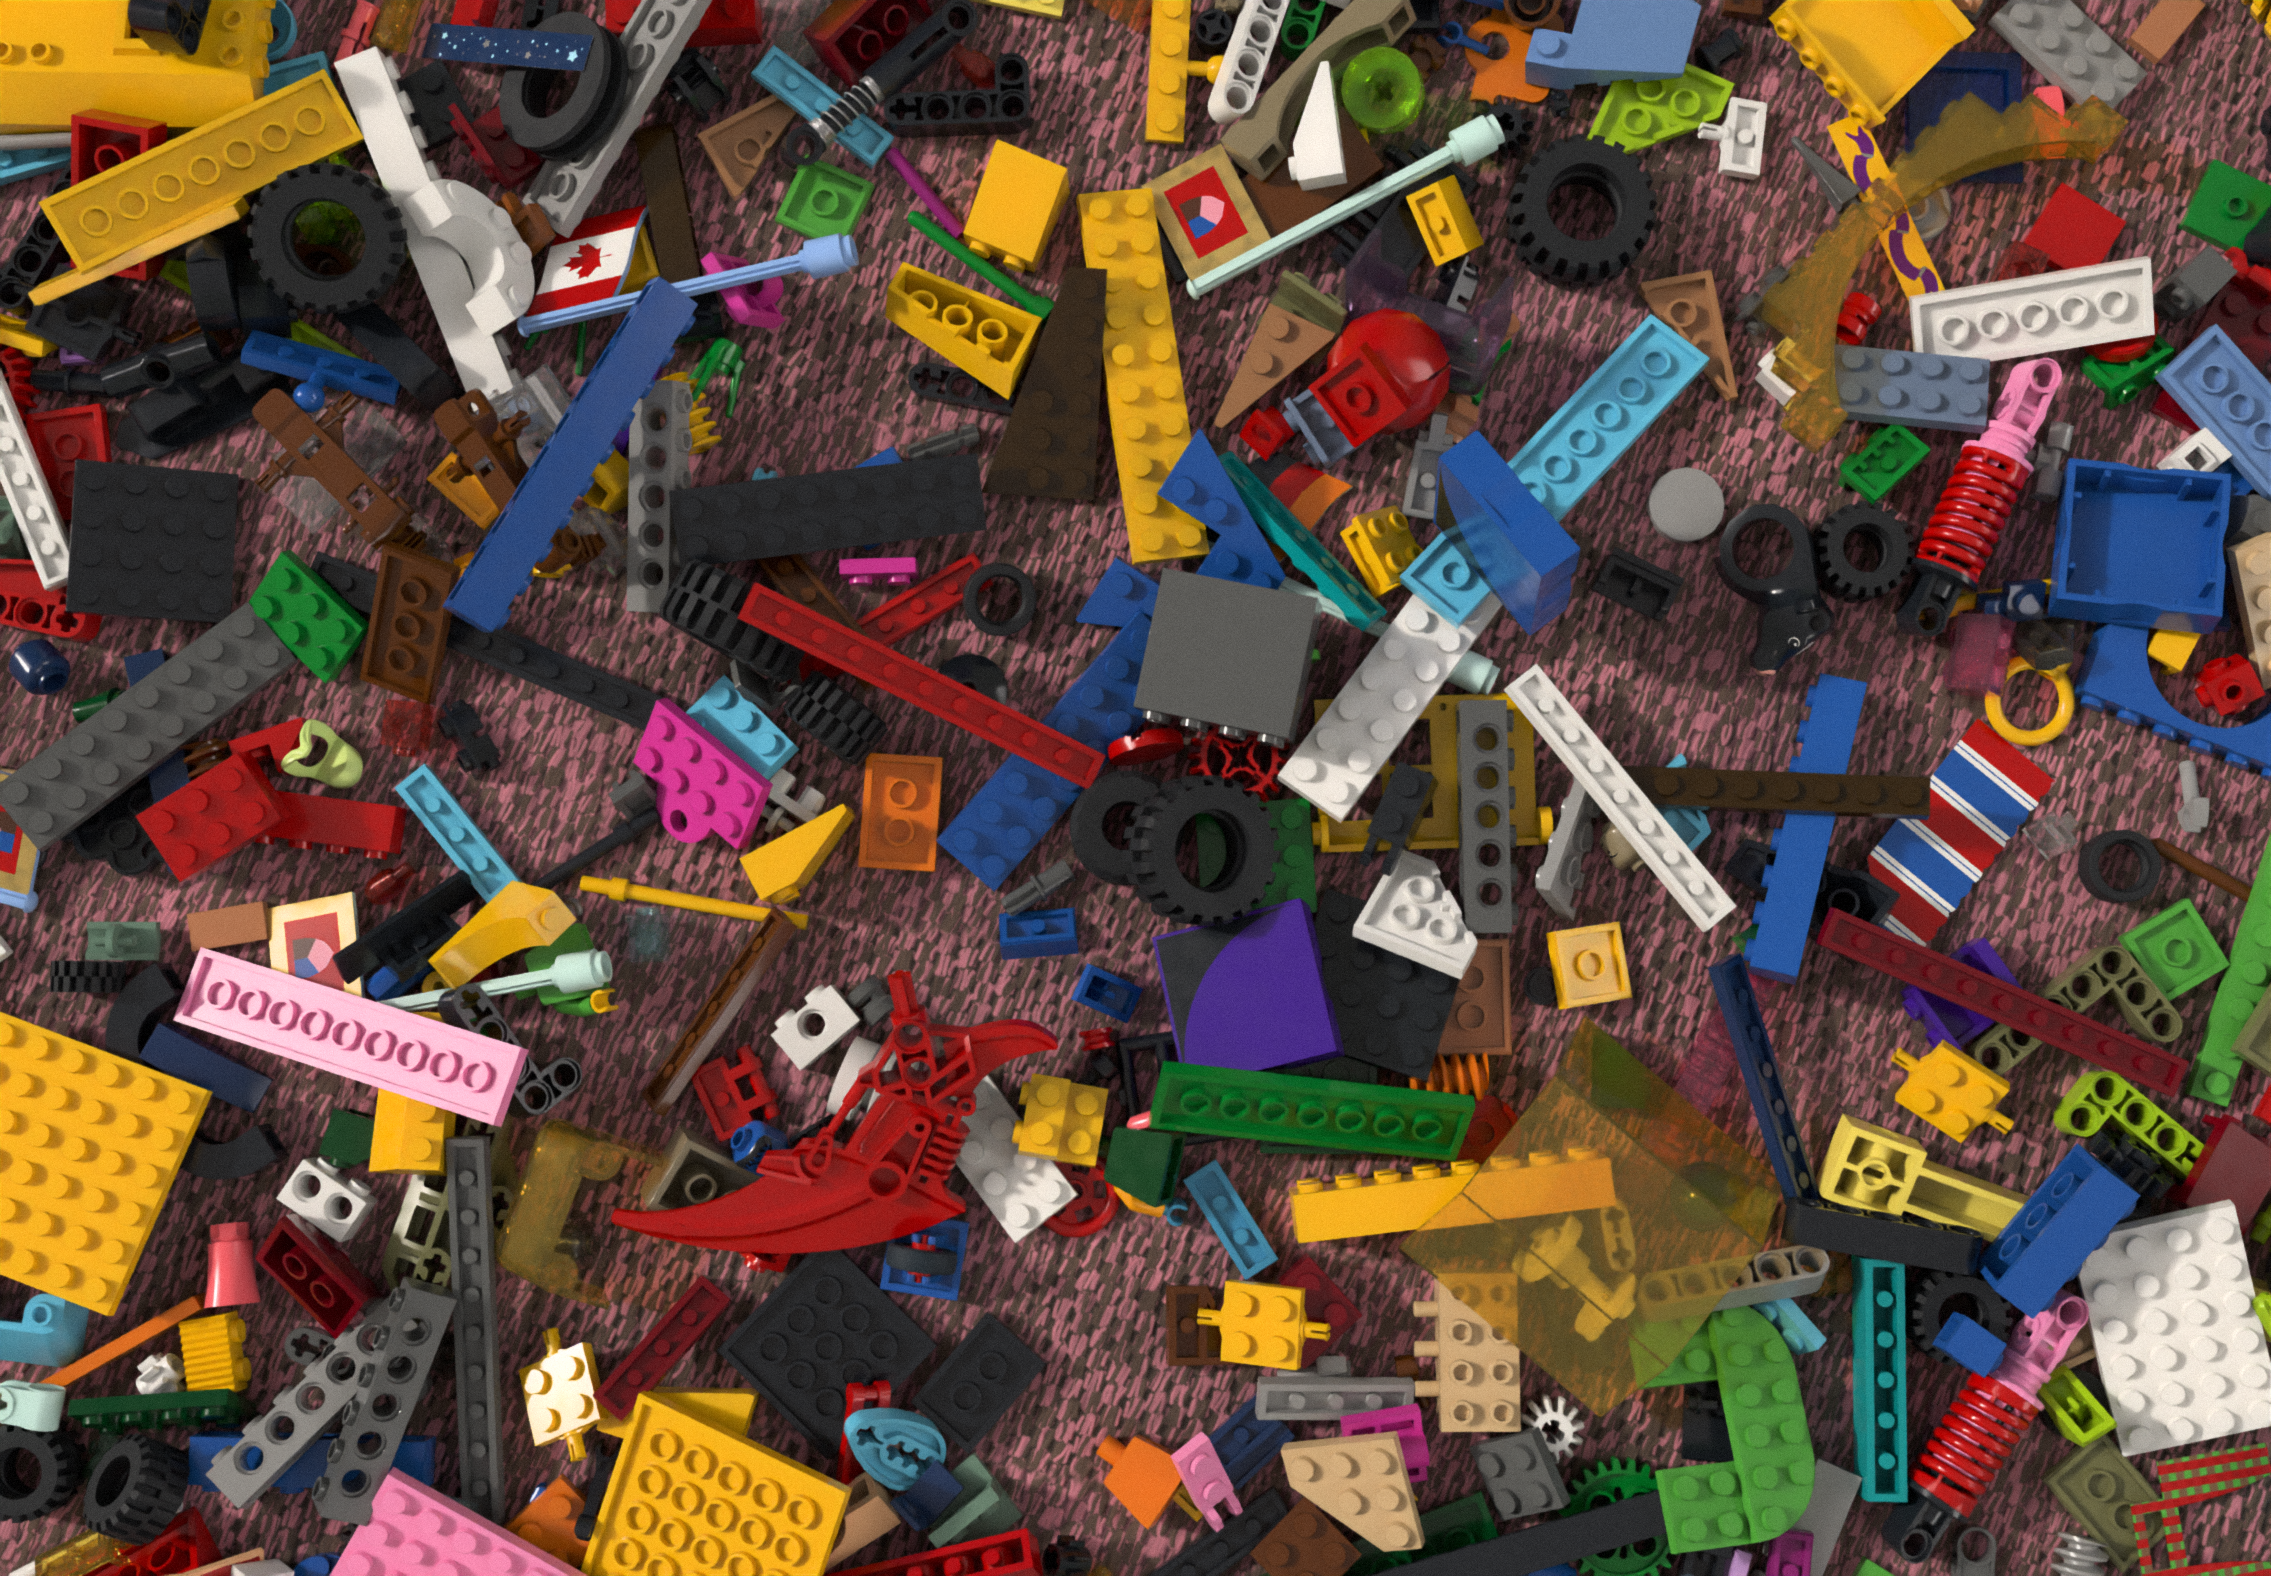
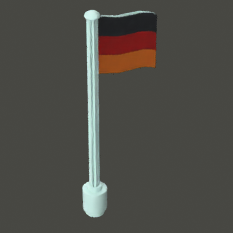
M1276 452L1267 461L1260 456L1248 466L1249 470L1309 531L1312 530L1325 511L1337 499L1353 488V486L1280 452ZM1256 522L1280 563L1288 554L1279 545L1272 543L1267 538L1265 531ZM1205 525L1210 552L1220 534ZM1285 577L1277 589L1316 597L1323 608L1322 612L1350 624L1346 620L1344 612L1332 600L1308 586ZM1380 620L1375 625L1366 629L1365 632L1381 638L1390 625ZM1469 650L1446 681L1477 695L1480 692L1488 695L1500 668L1492 665L1493 660Z

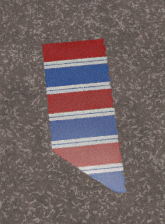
M1978 718L1930 777L1929 819H1897L1867 857L1870 875L1900 894V898L1884 924L1883 929L1926 947V942L1935 937L1937 928L1946 923L1949 913L1957 909L1960 899L1970 892L1972 883L1977 882L1981 878L1983 869L1988 868L1993 863L1994 855L2004 849L2006 840L2015 835L2017 826L2026 821L2028 812L2037 807L2040 797L2047 794L2050 790L2051 783L2055 782L2049 775Z

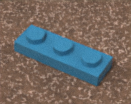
M1216 1158L1183 1179L1245 1280L1278 1260V1257Z

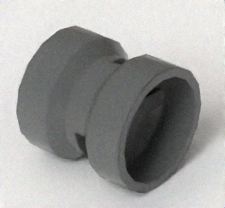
M875 974L863 981L845 999L852 1008H858L863 1013V1020L870 1028L874 1027L894 1010L891 994L884 992L882 982Z

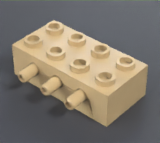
M1512 1266L1434 1267V1301H1414L1413 1314L1415 1317H1435V1341H1415L1414 1355L1415 1357H1435L1436 1381H1415V1396L1436 1397V1425L1441 1432H1521L1518 1271Z

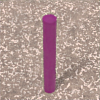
M896 147L890 149L886 153L885 158L951 235L957 240L963 237L965 230L963 224Z

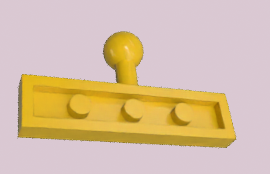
M1152 0L1145 142L1182 144L1184 142L1187 76L1206 77L1214 85L1224 55H1216L1210 58L1208 62L1188 60L1191 0Z

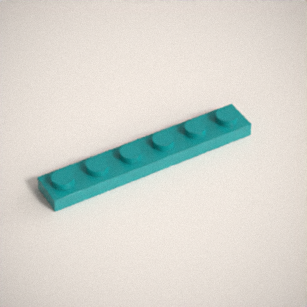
M1232 451L1218 456L1231 481L1247 505L1250 514L1265 531L1267 538L1272 543L1279 545L1290 556L1293 565L1298 570L1305 572L1317 584L1319 592L1324 597L1332 600L1344 612V616L1350 624L1358 627L1363 632L1378 623L1387 613L1381 604Z

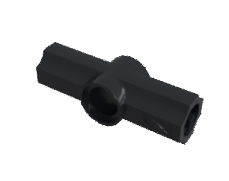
M205 331L172 343L158 342L152 345L149 351L103 366L100 369L102 385L108 395L113 396L117 400L150 388H167L176 379L220 365L223 357L220 345L214 335H210ZM155 361L165 364L168 369L158 367Z

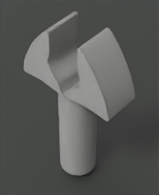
M2186 760L2179 764L2184 805L2178 811V820L2184 832H2201L2200 827H2207L2209 798L2200 797L2195 762Z
M1319 1356L1316 1359V1363L1310 1364L1306 1369L1302 1366L1297 1371L1278 1369L1277 1377H1351L1350 1360L1346 1361L1345 1356Z

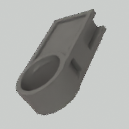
M1974 1523L1964 1524L1957 1528L1952 1538L1951 1576H1995L1997 1546L1996 1540L1988 1530ZM1972 1531H1980L1984 1534L1987 1541L1985 1552L1975 1559L1966 1558L1961 1548L1963 1538Z

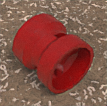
M1851 292L1843 302L1844 309L1841 313L1834 315L1828 324V328L1847 344L1857 346L1866 337L1867 327L1878 320L1882 314V309L1868 296L1858 292Z

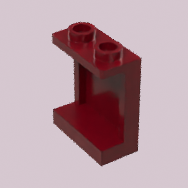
M2205 1114L2202 1122L2212 1128L2213 1131L2182 1186L2173 1184L2163 1198L2181 1210L2230 1199L2235 1205L2243 1238L2271 1187V1141L2258 1134L2247 1133L2244 1131L2246 1125L2230 1115L2223 1114L2221 1118Z

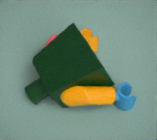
M1150 1111L1132 1116L1127 1124L1116 1126L1112 1137L1101 1134L1097 1157L1107 1160L1103 1175L1104 1179L1114 1186V1191L1131 1211L1157 1218L1165 1215L1167 1221L1173 1226L1182 1225L1183 1218L1174 1216L1171 1212L1177 1208L1188 1211L1185 1200L1178 1197L1173 1198L1188 1132L1149 1128Z

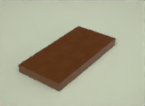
M1343 106L1338 109L1347 183L1302 191L1298 179H1291L1288 157L1294 156L1293 142L1289 144L1288 155L1263 182L1250 173L1240 180L1271 239L1340 203L1385 170L1384 165Z
M388 541L383 545L360 680L426 705H431L435 701L452 613L442 606L459 580L461 567L392 541Z

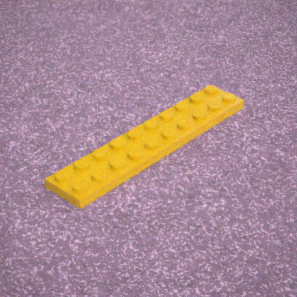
M1152 188L1078 194L1076 203L1086 268L1108 269L1102 371L1132 564L1141 565L1206 557L1209 554L1205 524L1157 494L1191 441V433Z

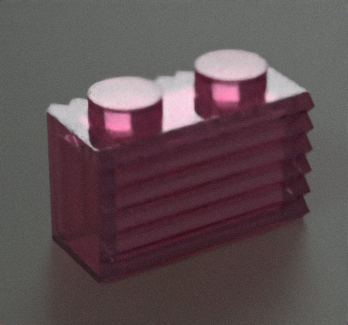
M1958 613L1956 624L1951 627L1949 632V642L1952 646L1950 660L1945 663L1942 671L1945 688L1958 695L2003 697V689L2006 687L2005 681L2007 680L2006 674L2008 673L2007 667L2010 665L2012 637L2015 635V622L2000 614Z

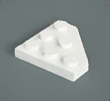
M1404 850L1391 876L1383 874L1355 922L1352 936L1460 980H1462L1478 945L1473 932L1468 931L1462 921V912L1451 891H1446L1440 880V871L1436 863Z

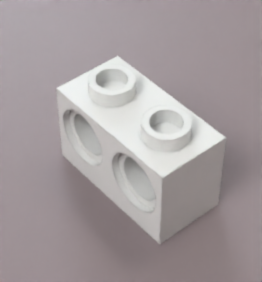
M320 1156L319 1158L303 1159L276 1199L338 1242L352 1239L378 1201L369 1194L372 1189L359 1179L351 1178L348 1180L338 1173L340 1167L329 1163L330 1159ZM312 1175L316 1176L321 1184L317 1195H314L308 1187V1182ZM343 1197L348 1198L352 1204V1212L349 1217H346L340 1211V1201Z

